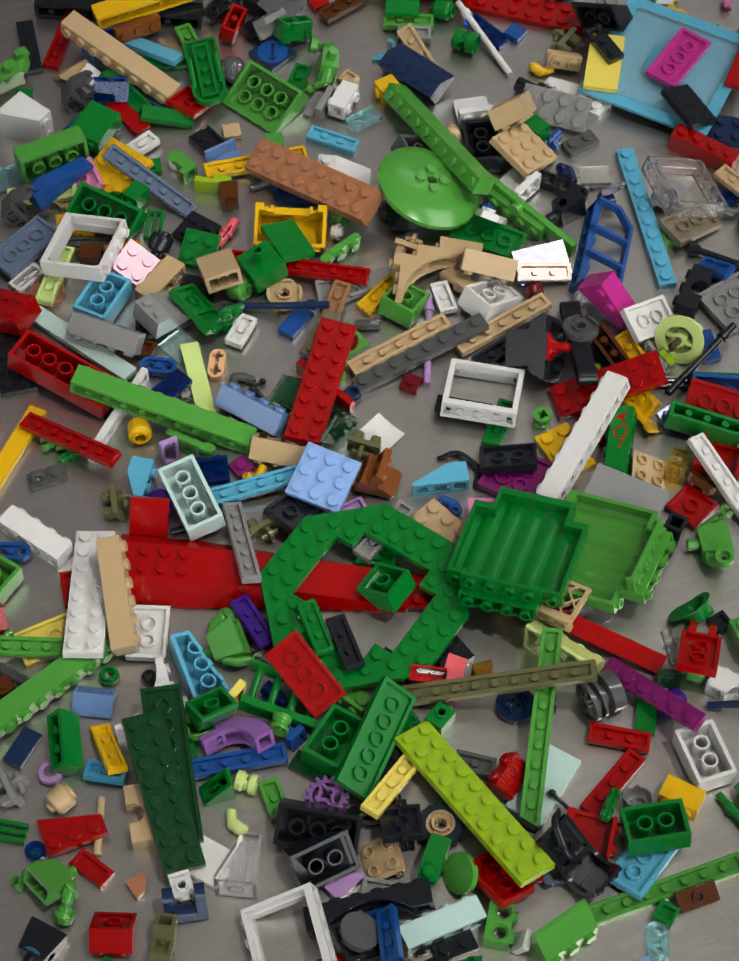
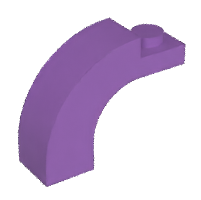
M245 716L231 717L224 721H219L213 724L214 730L199 737L205 756L211 755L232 744L249 745L258 754L276 745L273 731L265 722Z

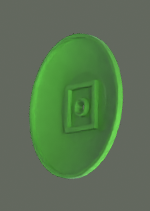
M403 147L393 150L382 159L378 167L377 183L386 202L402 217L417 225L435 230H451L465 225L475 214V209L478 206V194H472L430 149Z

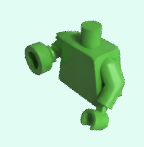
M314 36L310 38L308 53L316 54L319 51L320 55L317 59L314 84L312 85L308 81L303 84V91L309 95L315 89L327 88L328 85L333 86L339 68L340 51L328 40L326 43H323L318 37Z
M25 46L13 52V59L5 60L0 64V96L25 84L24 74L30 68V52Z
M728 504L721 505L720 513L717 512L696 529L695 539L686 540L687 551L698 550L700 559L713 569L715 567L727 568L734 561V547L726 520H723L724 517L731 518L733 516L731 510L726 512L730 508Z
M222 608L214 618L210 619L206 634L209 646L203 648V653L207 658L213 657L215 661L221 662L224 665L239 667L248 666L256 657H262L260 652L255 653L253 657L249 656L252 652L240 621L232 609Z
M58 859L47 861L35 860L31 864L26 865V868L21 872V876L15 875L10 878V884L15 892H21L24 889L25 883L46 906L61 899L62 904L55 908L53 920L62 926H68L73 923L75 910L71 905L78 898V891L74 882V878L78 876L75 866L65 867Z

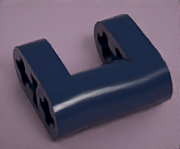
M204 882L193 884L195 901L174 904L172 887L162 888L164 913L178 914V923L209 919Z

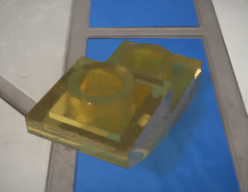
M674 447L662 479L681 485L692 453Z

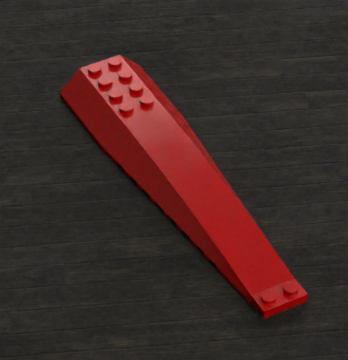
M121 535V538L126 540L128 546L126 558L129 559L131 566L128 573L133 581L131 594L135 597L136 605H161L187 610L232 609L229 605L230 601L248 594L257 609H265L266 611L261 583H241L232 546L198 540L190 541L187 539ZM254 549L261 572L275 553ZM321 560L294 594L304 601L315 598L319 610H324V612H332L333 610H342V612L362 610V612L391 613L379 610L357 592L356 588L372 570L370 567ZM411 574L416 587L395 613H422L428 605L429 594L419 589V584L426 575Z

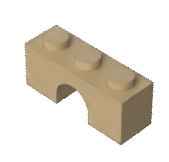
M139 785L123 786L127 813H140L143 815L140 821L129 824L133 851L156 848Z

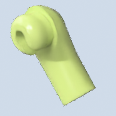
M227 809L226 821L228 830L236 835H246L249 830L248 825L237 820L236 809Z

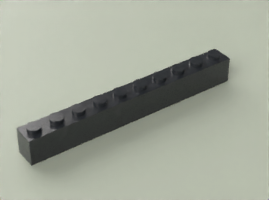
M35 0V16L63 18L64 14L68 16L75 10L76 12L81 11V15L89 21H95L91 5L105 0ZM188 2L157 12L160 15L161 27L174 28L190 22L194 30L202 29L204 18L202 3Z

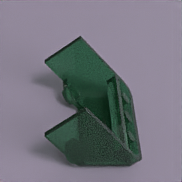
M283 374L267 400L279 403L281 407L286 409V413L292 412L302 378ZM335 401L327 429L320 438V441L327 445L336 444L356 427L359 419Z

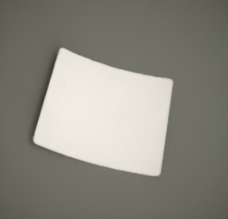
M380 413L375 415L360 429V431L365 433L364 439L370 440L372 435L381 437V452L386 447L388 449L391 448L405 435V433L393 426Z

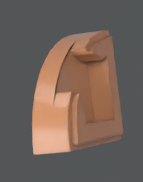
M141 871L125 882L137 901L143 897L147 887L146 875L144 871Z

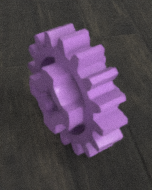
M324 775L323 780L316 777L315 784L313 782L309 783L310 789H305L307 796L304 797V801L344 808L349 806L347 800L350 798L349 793H346L347 790L333 781L335 776H332L329 780ZM339 797H341L340 802L336 806V801L339 800Z

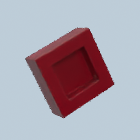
M405 372L399 385V390L416 396L423 383V377Z

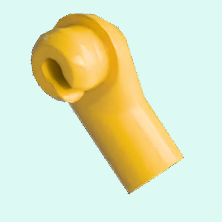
M259 464L255 473L245 472L242 475V479L266 473L268 468L264 464Z

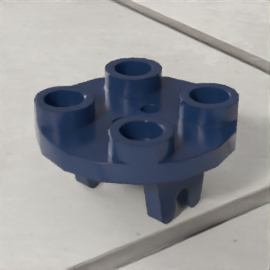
M530 691L497 695L495 700L496 710L499 716L511 725L524 722L532 716L534 696Z

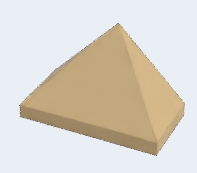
M86 59L80 60L53 78L55 81L66 82L71 76L80 73L88 62Z

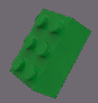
M333 703L303 746L301 761L330 777L335 776L362 717Z
M682 798L620 808L619 822L621 823L628 857L691 847L692 833Z

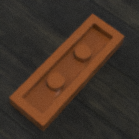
M154 13L113 27V37L119 42L125 43L160 31V15Z

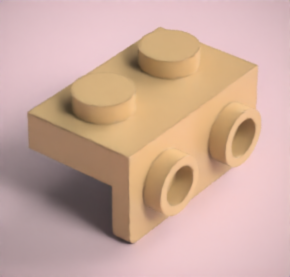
M547 49L546 67L579 72L582 63V56L579 53Z

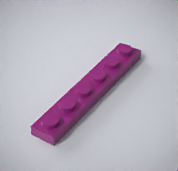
M613 656L600 671L612 670L625 690L694 733H697L708 718L704 712Z

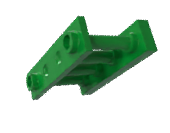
M254 659L249 671L255 672L249 693L247 695L242 693L238 702V710L272 721L274 712H284L292 717L290 726L295 728L300 724L305 728L307 734L312 735L320 721L316 720L308 710L306 715L294 711L298 697L293 691L287 708L277 706L275 702L281 684L286 682L267 661ZM263 676L274 679L268 701L266 702L256 698Z

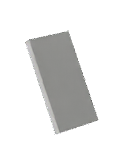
M598 463L584 493L658 511V516L660 517L670 491Z

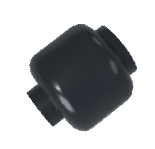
M158 229V232L154 231L147 245L152 250L151 254L158 257L168 255L174 242L173 238H171L172 235Z

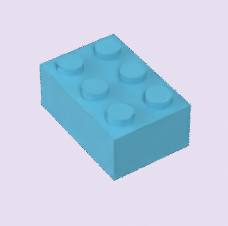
M111 271L104 282L89 281L73 304V311H80L113 323L133 294L132 281Z

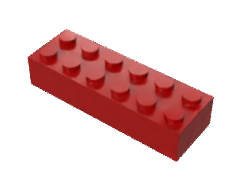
M28 329L7 354V367L94 416L103 419L112 408L69 392L70 383L78 364L89 366L99 372L106 371L38 333Z

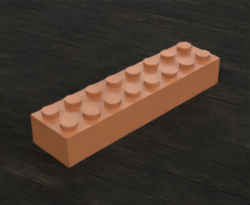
M261 137L244 166L251 176L317 206L327 205L328 211L366 228L384 199L378 188Z

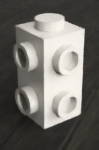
M342 80L340 85L336 86L333 96L329 97L327 101L328 115L344 120L347 114L351 113L354 103H357L360 98L357 84Z

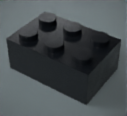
M491 120L461 121L462 145L489 173L502 172L503 157L489 143L491 138L498 134V130L495 131Z

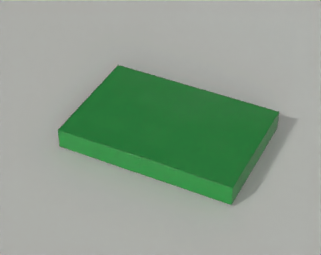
M293 219L261 225L260 231L285 263L315 257L314 249Z

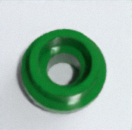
M106 666L99 673L101 683L107 686L116 684L120 677L119 671L113 666Z

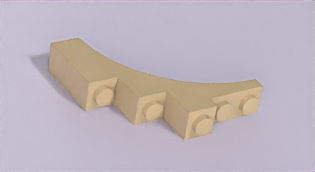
M441 236L439 243H436L435 247L418 244L417 250H413L412 254L395 252L394 259L390 258L388 269H391V277H394V282H396L392 292L395 295V302L402 303L404 294L409 286L423 275L439 269L460 267L464 247L482 251L483 243Z

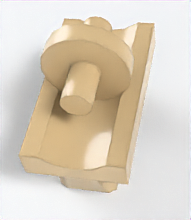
M414 233L412 237L406 236L405 240L396 237L394 242L396 246L395 252L413 253V250H417L418 244L423 245V241L419 240V234Z

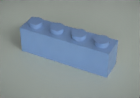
M234 382L221 384L214 405L273 436H283L290 418V414L285 412V408L271 405V401L268 399L258 398L254 392L250 390L244 391L240 389L239 384Z

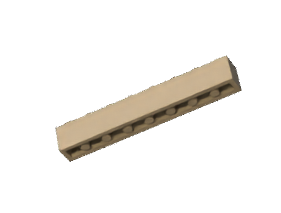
M75 10L61 22V33L65 38L71 39L78 47L85 49L91 56L101 60L105 66L111 67L118 75L125 77L131 84L141 88L145 94L154 97L158 103L168 107L166 105L167 99L181 91L180 83Z

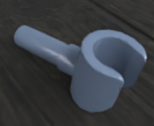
M544 874L541 882L545 890L558 885H568L564 880H553L551 874Z

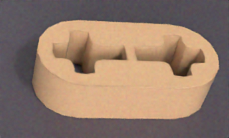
M214 349L209 355L207 372L208 378L212 382H220L225 376L227 360L226 353L222 349ZM217 356H220L219 362H216ZM215 369H218L217 375H214Z

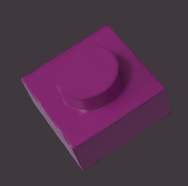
M244 455L228 464L229 470L238 480L242 479V475L245 472H250L251 474L255 472V467Z

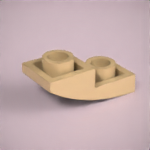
M455 267L439 272L440 279L447 280L448 283L453 284V290L462 293L466 285L476 283L470 276Z

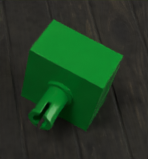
M267 239L236 257L241 273L245 278L249 279L258 294L289 275L285 261Z

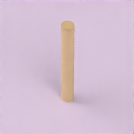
M100 796L97 798L96 814H102L104 818L106 798ZM103 838L94 841L93 856L96 858L101 857Z

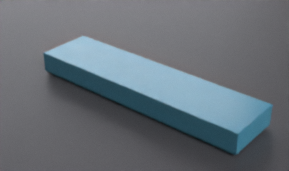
M141 37L122 43L136 53L173 67L184 59L183 53Z

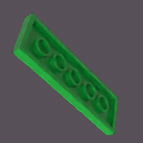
M381 677L333 780L363 802L380 780L396 745L395 737L401 734L417 699L414 695L389 677Z

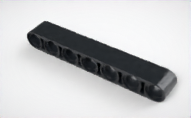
M579 301L560 302L559 309L562 325L563 321L569 316L579 314L580 317H583ZM566 338V341L571 346V352L569 353L577 385H597L598 374L590 342H576Z

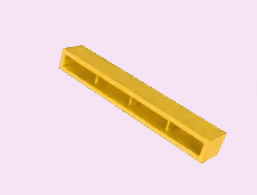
M105 0L91 5L97 26L103 30L195 0Z

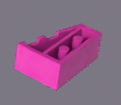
M615 272L589 274L577 289L617 329L627 328L620 311L635 305V302Z

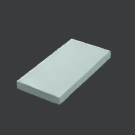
M551 744L549 747L540 828L543 827L558 802L554 797L548 795V791L554 789L556 794L561 797L581 765V760ZM522 783L514 799L509 800L505 805L506 808L519 816L524 783Z

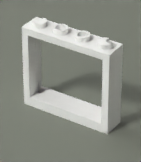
M66 212L39 261L43 275L104 282L107 275L110 274L113 263L117 260L119 251L123 248V243L129 236L130 229L127 227L126 219ZM74 230L114 235L98 266L58 261Z
M451 358L440 416L515 428L525 370ZM454 375L517 385L513 407L507 408L449 398Z
M309 882L240 910L242 916L240 924L247 936L245 944L252 956L250 961H266L255 920L303 900L307 901L322 961H337L317 887Z

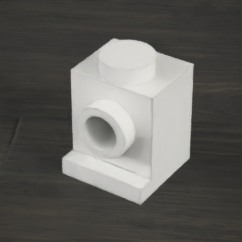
M188 869L168 875L175 904L195 900L193 883Z

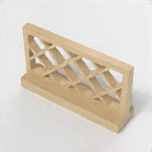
M571 581L567 592L571 600L564 602L562 607H549L543 603L536 619L570 633L575 618L587 601V597L592 593L591 588ZM582 591L584 594L580 598L573 599L571 592ZM573 605L574 610L571 615L563 613L562 608Z

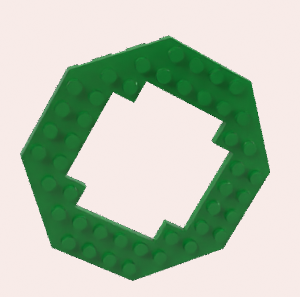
M388 504L305 516L260 572L273 647L296 630L311 649L312 646L296 609V604L304 602V600L294 594L336 540L354 549L362 537L366 536L427 572V575L419 584V589L433 596V599L392 653L374 644L363 658L365 667L347 673L344 670L336 648L335 652L318 657L345 691L356 687L377 686L383 676L389 677L394 682L405 681V679L410 677L411 664L434 666L469 619L468 607L458 602L460 584L455 585L447 580L446 569L454 552L452 542Z

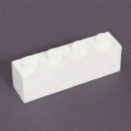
M12 504L0 516L1 532L16 542L27 543L30 546L31 552L58 570L74 554L70 539L60 536L52 527H46L38 518L28 515L23 508H17Z

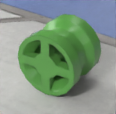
M538 407L534 410L532 424L536 429L547 430L550 427L552 419L551 410L547 407Z
M274 712L272 723L269 724L273 735L287 736L289 732L288 726L292 723V717L284 712Z

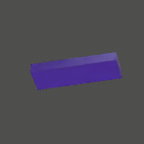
M248 594L230 601V607L257 649L261 651L272 646L270 628Z

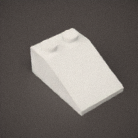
M319 154V163L370 185V168L337 155Z
M493 277L491 280L487 279L466 285L457 304L471 316L480 312L486 322L518 304L523 300V296L508 284L498 282V278Z

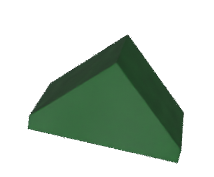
M228 767L223 768L199 787L204 806L235 799L234 784Z

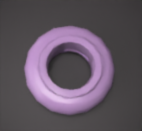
M50 761L44 762L39 767L37 773L39 780L45 785L57 784L63 777L59 773H55L51 777L44 775L47 770L51 769Z

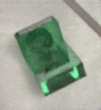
M658 668L657 676H653L652 681L663 688L675 687L680 689L682 671Z

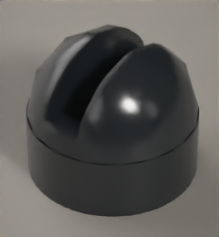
M147 669L143 671L141 681L144 686L153 687L155 685L156 673L154 670ZM147 675H150V681H147Z

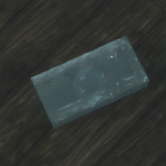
M371 105L345 118V124L353 133H356L382 120L383 115L374 105Z

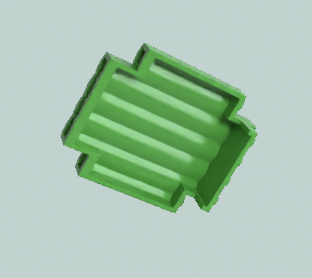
M571 490L566 501L576 503V515L573 521L589 525L588 538L572 581L592 590L584 606L616 614L618 609L622 608L624 599L645 605L648 599L650 600L653 596V587L661 579V571L668 564L670 552H674L676 542L673 539V533L666 531L663 519L658 516V511ZM582 591L571 592L573 599L580 598L584 594ZM569 593L566 595L564 601L571 600Z

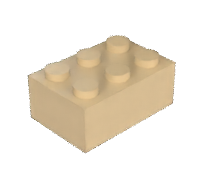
M529 90L497 104L488 110L487 114L495 131L499 129L505 131L515 125V123L518 125L534 115L533 112L537 108Z

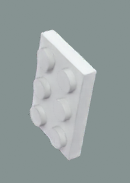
M664 295L643 301L620 311L635 344L654 338L658 324L664 318L673 315Z
M136 605L133 608L139 621L136 628L141 637L140 651L125 654L126 661L155 662V658L163 657L164 662H166L171 606Z

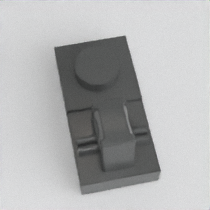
M63 463L45 469L40 468L26 474L32 493L69 482Z

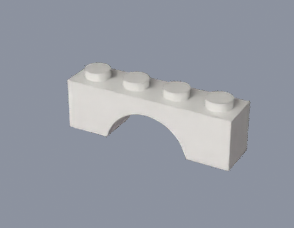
M718 666L716 678L709 677L704 693L721 701L730 696L739 695V674L732 672L727 667Z

